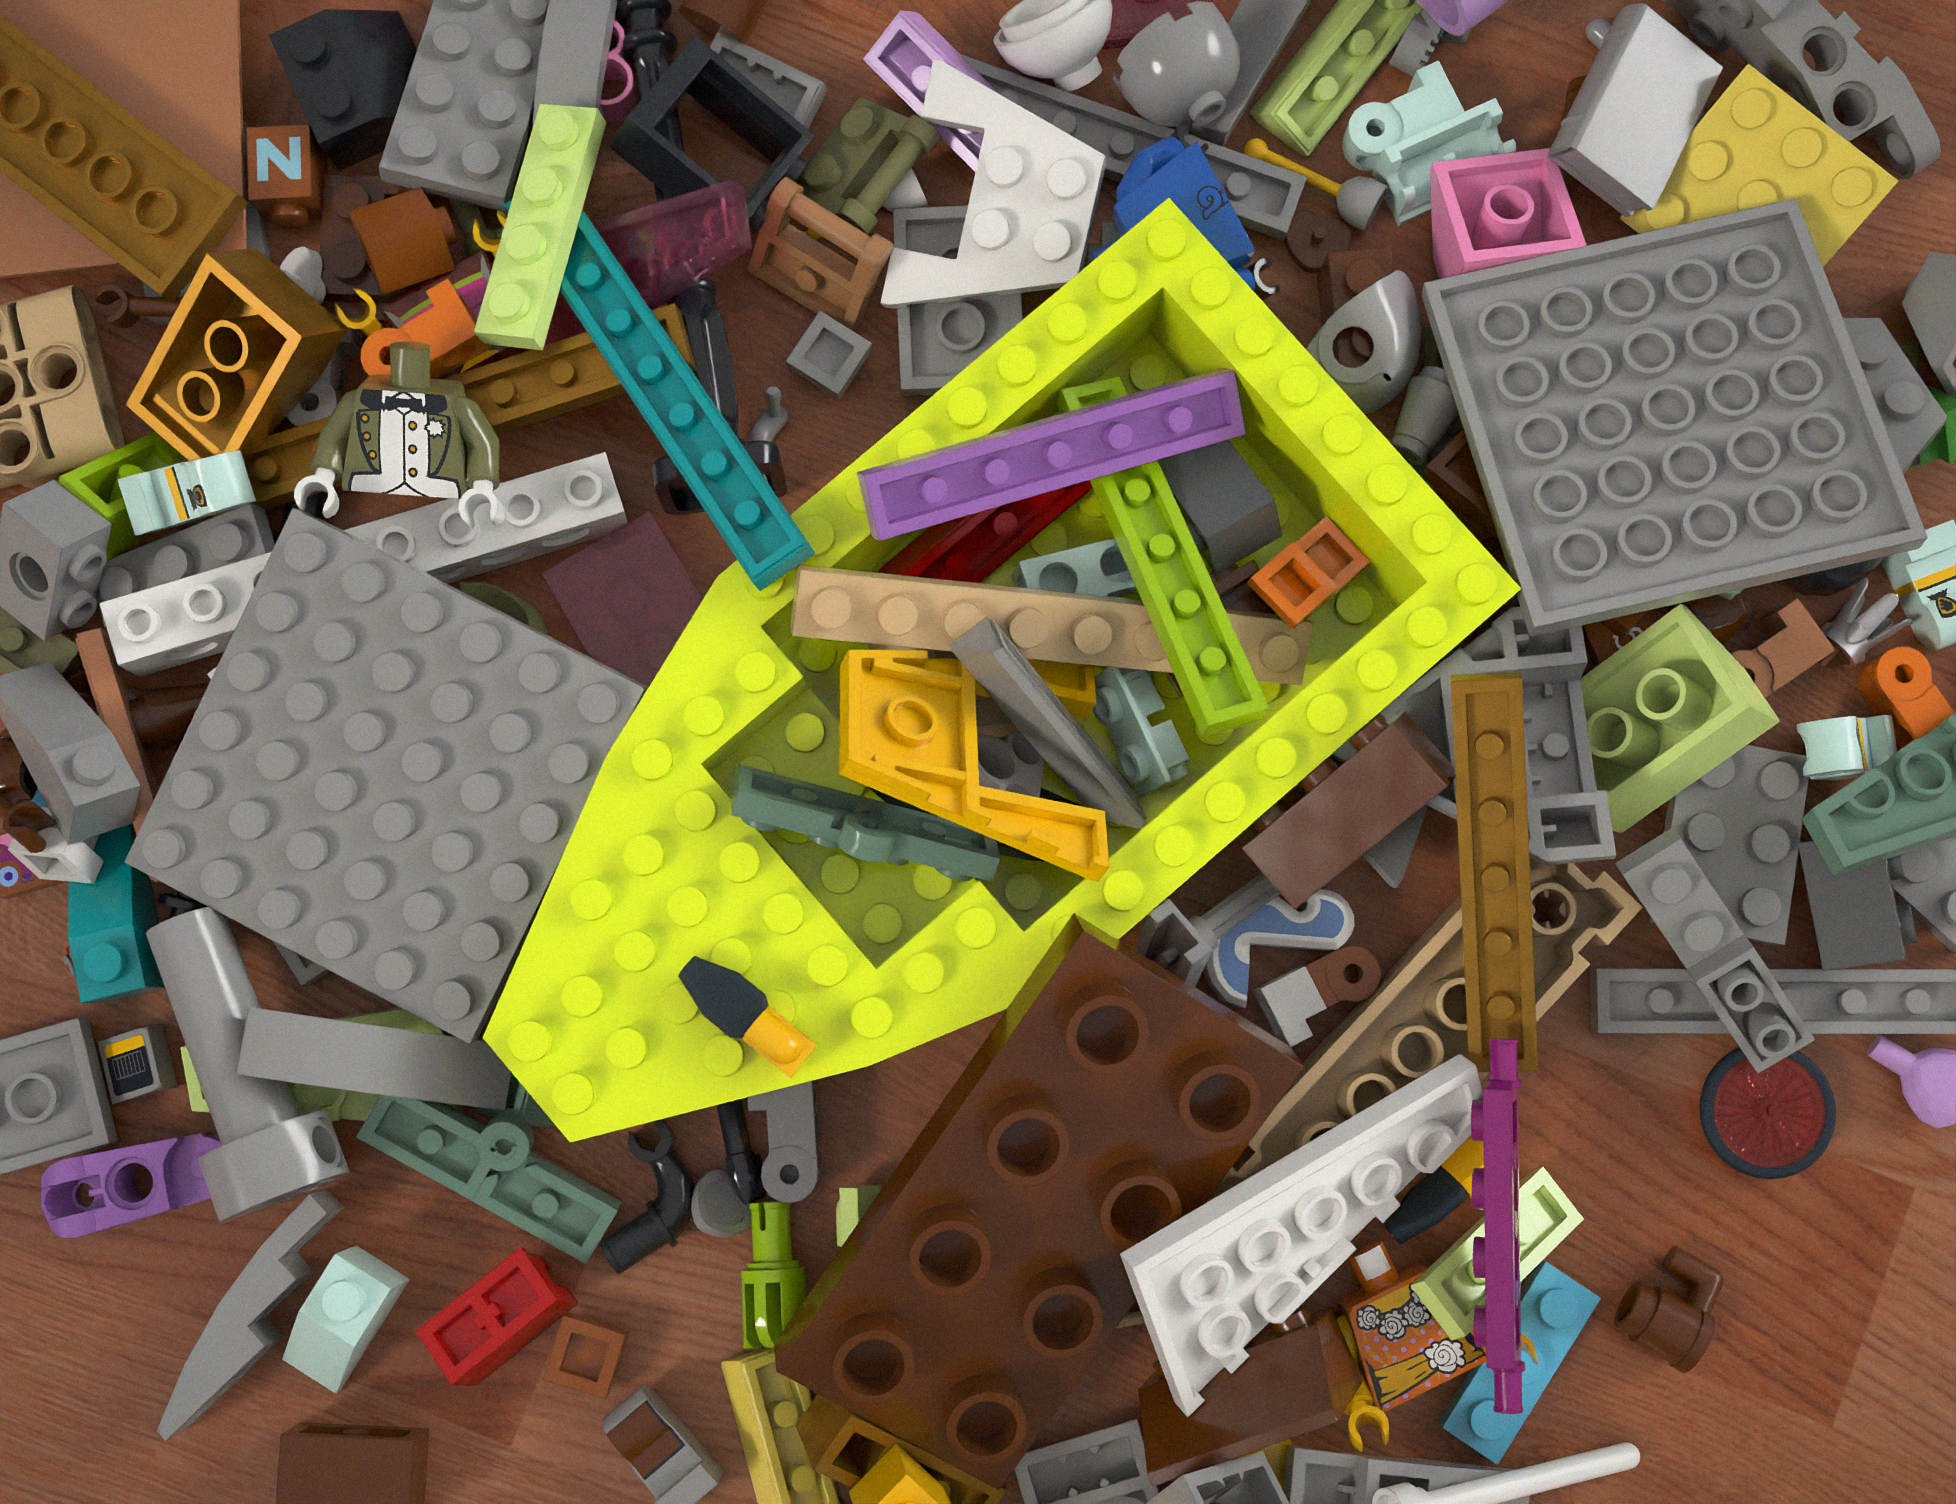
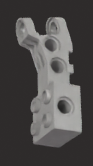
M1661 0L1665 3H1670L1689 22V29L1699 42L1713 47L1719 54L1733 46L1752 67L1783 91L1792 92L1793 99L1848 142L1862 133H1865L1867 138L1873 135L1890 166L1902 174L1897 178L1909 179L1939 159L1941 152L1940 140L1906 75L1888 56L1876 62L1853 38L1861 28L1845 11L1834 18L1817 0ZM1803 49L1807 50L1814 58L1815 70L1808 67L1804 61ZM1833 103L1842 109L1845 117L1844 124L1836 119L1833 112Z

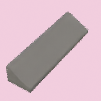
M1241 0L1228 22L1239 44L1240 72L1236 84L1225 100L1227 105L1224 111L1207 124L1197 126L1192 123L1193 127L1189 133L1199 139L1222 147L1226 145L1313 0Z
M984 618L952 642L950 645L952 652L1084 807L1105 811L1106 821L1137 829L1147 824L1145 821L1147 817L1132 786L993 619Z

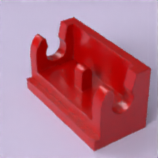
M520 1247L415 1331L451 1385L477 1386L578 1304V1301L568 1288L563 1285L558 1286L548 1275L547 1270L551 1268V1265L543 1257L530 1254L525 1248Z

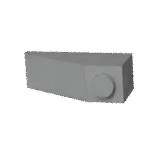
M50 661L1 675L0 717L67 844L70 845L131 824L140 784L109 728Z

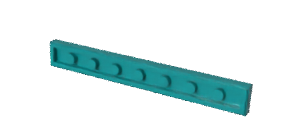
M512 199L504 204L508 212ZM582 209L560 292L753 584L761 591L816 553Z

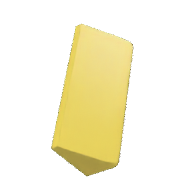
M763 1348L722 1361L721 1368L757 1503L840 1504L834 1480L813 1470L796 1428L797 1423L812 1403L810 1390L776 1372L774 1348Z

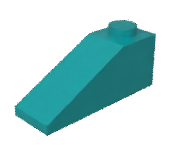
M133 823L99 835L93 851L104 862L94 884L68 881V941L81 1003H113L166 990L146 936V932L151 927L159 924L152 883L149 875L125 863V859L137 836Z

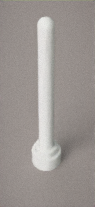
M1624 1442L1428 1492L1421 1487H1415L1405 1482L1378 1489L1373 1496L1372 1504H1498L1633 1469L1640 1462V1452L1635 1445Z

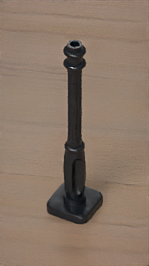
M621 0L616 6V19L620 24L627 27L628 35L623 40V54L626 59L633 62L640 101L671 65L670 57L677 50L678 40L673 33L666 30L665 25L672 12V5L669 0ZM676 107L658 128L657 132L685 154L678 109ZM654 184L669 282L663 289V299L667 305L675 303L682 313L697 369L693 373L776 496L780 498L787 493V485L777 445L764 440L745 442L739 438L738 398L734 365L726 329L715 299L717 287L711 279L707 278L703 265L696 218ZM669 455L659 458L652 464L651 471L654 489L664 512L671 515L706 512Z

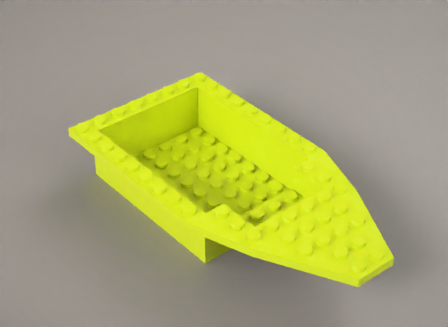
M1167 198L790 515L816 553L799 565L878 573V570L929 528L926 527L881 541L873 538L859 485L858 471L1059 415L1060 412L1056 402L1061 389L1120 376L1127 394L1130 395L1226 368L1235 371L1246 433L1229 440L1275 499L1282 537L1236 562L1237 566L1240 568L1251 560H1255L1261 569L1292 541L1296 543L1326 516L1370 560V563L1358 576L1307 618L1313 622L1302 685L1257 681L1269 706V710L1263 720L1202 737L1185 698L1182 697L1180 699L1165 673L1149 671V675L1165 708L1147 716L1151 727L1171 719L1186 753L1190 757V760L1185 762L1190 774L1172 783H1166L1140 798L1133 783L1127 780L1144 810L1147 824L1137 829L1106 821L1109 869L1098 882L1089 880L1049 862L1031 861L1001 854V859L992 882L974 877L970 881L953 880L940 874L935 867L911 861L905 865H895L885 861H864L845 853L841 848L821 846L810 840L806 834L783 828L773 832L758 830L747 825L740 817L731 815L732 787L739 764L884 802L868 786L839 775L840 665L848 650H869L868 643L792 636L790 623L797 567L759 591L739 561L736 560L719 574L605 757L483 1035V1039L569 1142L864 1068L1007 1009L1073 913L1119 940L1521 590L1520 586L1170 198ZM1091 489L980 583L1015 587L1011 575L1020 561L1113 539L1114 535L1094 490ZM1200 554L1208 573H1210L1213 570L1206 562L1204 557ZM1138 591L1122 597L1125 599L1142 600ZM1093 665L1094 677L1108 667ZM1093 710L1086 719L1073 716L1122 774L1118 764L1117 749L1106 726L1098 721ZM1044 761L1041 788L1083 806L1048 763ZM694 956L740 973L766 994L769 1006L818 1045L792 1078L785 1075L745 1041L739 1038H730L703 1016L678 977L684 966Z

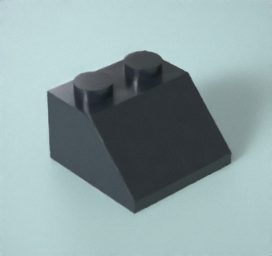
M325 9L269 34L270 40L319 145L337 169L341 171L383 152L417 52V48L399 11Z

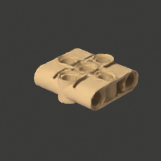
M72 284L0 304V397L7 387L15 384L13 398L8 403L0 406V490L16 485L36 488L55 479L59 473L76 469L125 446L124 434L95 320L82 290L77 285ZM77 367L75 380L68 387L60 389V380L65 372ZM30 442L28 457L22 463L14 466L16 451L21 445Z

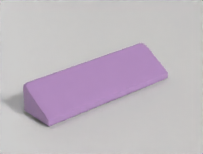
M900 10L863 58L920 117L933 60L943 61L998 93L917 12ZM930 123L939 133L940 137L976 172L984 134Z

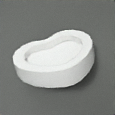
M303 246L295 248L287 255L279 269L320 305L322 304L326 294V288L321 279L322 257L318 252Z

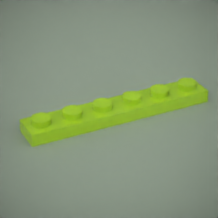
M1120 376L1061 389L1056 405L1060 414L1128 394ZM1158 460L1090 479L1093 490L1201 736L1204 737L1263 720L1269 710V706Z

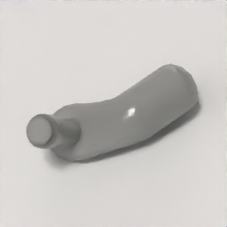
M777 387L767 388L765 398L768 401V409L764 411L749 432L747 442L757 440L772 442L789 419L786 409L780 406L781 392Z

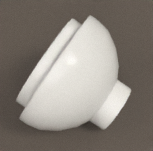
M1023 0L1001 18L999 22L1001 29L995 35L993 42L1005 62L1018 71L1041 79L1052 78L1056 88L1067 92L1074 91L1093 81L1102 72V67L1096 55L1102 49L1110 31L1113 10L1111 0Z

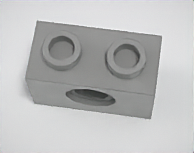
M54 479L4 502L0 519V607L43 641L68 628L75 629L85 624L97 608L96 597L102 569L107 561L106 549L112 524Z

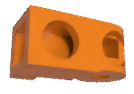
M447 278L425 291L434 307L403 324L398 329L383 328L373 332L365 340L361 348L360 360L364 371L369 376L377 374L390 375V344L402 341L422 342L430 345V378L439 379L493 348V346L484 344L474 333L477 318L462 293Z
M1896 647L1869 659L1860 669L1858 689L1861 696L1875 716L1892 715L1898 751L1918 737L1921 738L1955 713L1936 685L1932 683V669L1927 658L1913 648Z

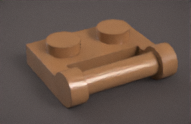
M785 177L778 183L770 196L764 214L766 219L761 224L747 271L813 313L818 314L819 311H822L850 330L855 331L863 322L881 270L889 259L894 244L878 233L870 237L803 195L804 188L790 178ZM791 217L858 259L857 265L789 224Z

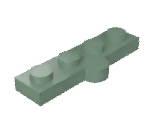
M739 764L732 787L731 815L740 817L743 822L755 829L773 832L783 828L806 834L810 840L821 846L841 848L845 853L864 861H885L895 865H905L911 861L935 867L940 874L957 881H970L973 877L992 882L1001 858L997 841L939 816Z
M380 1095L356 1138L585 1264L618 1212L622 1202L532 1152L534 1144L533 1131L528 1122L514 1114L498 1115L492 1118L485 1126L446 1103Z

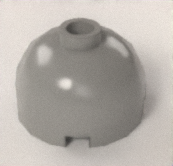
M1195 1L1188 3L1187 6L1193 14L1184 16L1177 21L1173 19L1169 12L1156 18L1135 35L1121 51L1117 59L1123 72L1121 76L1113 73V81L1129 104L1143 118L1158 126H1179L1183 121H1189L1191 124L1194 123L1197 126H1201L1217 118L1227 105L1225 100L1232 92L1240 72L1239 44L1232 29L1212 2Z

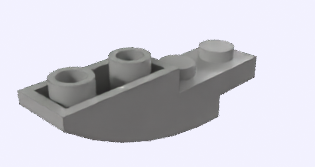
M1673 827L1615 863L1757 1073L1762 1072L1815 1040Z
M1286 1445L1282 1490L1290 1504H1372L1373 1496L1378 1489L1400 1483H1410L1428 1492L1516 1469L1404 1456L1403 1458ZM1529 1496L1498 1504H1529Z

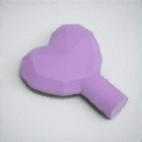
M1879 1034L1870 1044L1866 1054L1900 1076L1903 1095L1920 1121L1936 1129L1954 1125L1956 1122V1051L1945 1048H1928L1912 1054L1887 1037Z

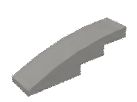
M328 1189L311 1193L261 1245L218 1304L183 1366L158 1426L157 1432L165 1441L193 1425L284 1337L267 1317L315 1272L298 1252L345 1208Z

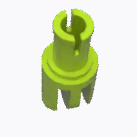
M776 1201L749 1203L752 1222L753 1262L747 1263V1269L740 1270L743 1348L759 1349L762 1346L774 1348V1343L807 1297L805 1266H799V1260L792 1259L791 1203Z

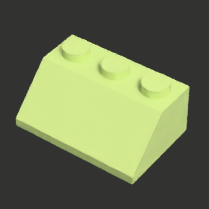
M1679 604L1580 679L1597 791L1607 790L1612 829L1618 833L1626 831L1780 722L1747 671L1683 604Z

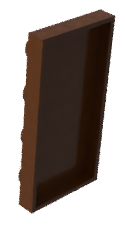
M1073 913L774 1343L776 1372L991 1487L1000 1490L1137 1300L1120 1253L1199 1208L1209 1200L1302 1071L1304 1065L1286 1043Z

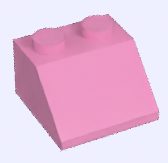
M1550 148L1432 162L1430 169L1433 261L1439 279L1587 246L1559 165L1547 156Z

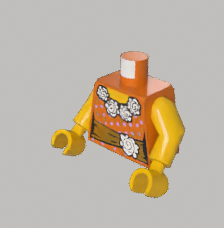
M1382 1241L1367 1244L1355 1250L1348 1257L1362 1288L1337 1302L1341 1316L1336 1320L1363 1379L1361 1386L1344 1414L1350 1416L1348 1422L1349 1443L1358 1452H1363V1443L1360 1434L1357 1432L1359 1427L1368 1424L1375 1426L1381 1432L1384 1445H1387L1389 1440V1422L1384 1412L1486 1362V1347H1475L1473 1330L1467 1336L1451 1340L1410 1285L1428 1268L1416 1262L1397 1271ZM1521 1334V1350L1529 1354L1531 1360L1537 1365L1538 1356L1532 1341L1526 1335Z

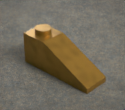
M817 1394L796 1425L813 1470L851 1488L897 1443L943 1486L952 1504H998L1007 1491L1004 1484L1000 1490H997Z

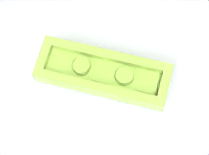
M1544 1167L1529 1172L1519 1181L1520 1282L1584 1220ZM1484 1216L1410 1285L1451 1340L1467 1336L1473 1330L1475 1305H1486L1485 1278H1475L1473 1274V1241L1475 1236L1485 1237Z

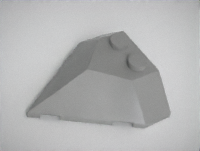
M1511 607L1493 621L1488 630L1465 648L1456 650L1378 713V716L1381 715L1390 724L1402 713L1406 712L1455 768L1451 675L1522 672L1529 857L1545 865L1615 859L1616 849L1607 790L1597 791L1580 681L1587 665L1582 625L1530 637L1521 607ZM1368 724L1356 732L1330 757L1343 763L1357 752L1349 741ZM1454 778L1444 790L1432 798L1426 805L1457 820L1456 782Z

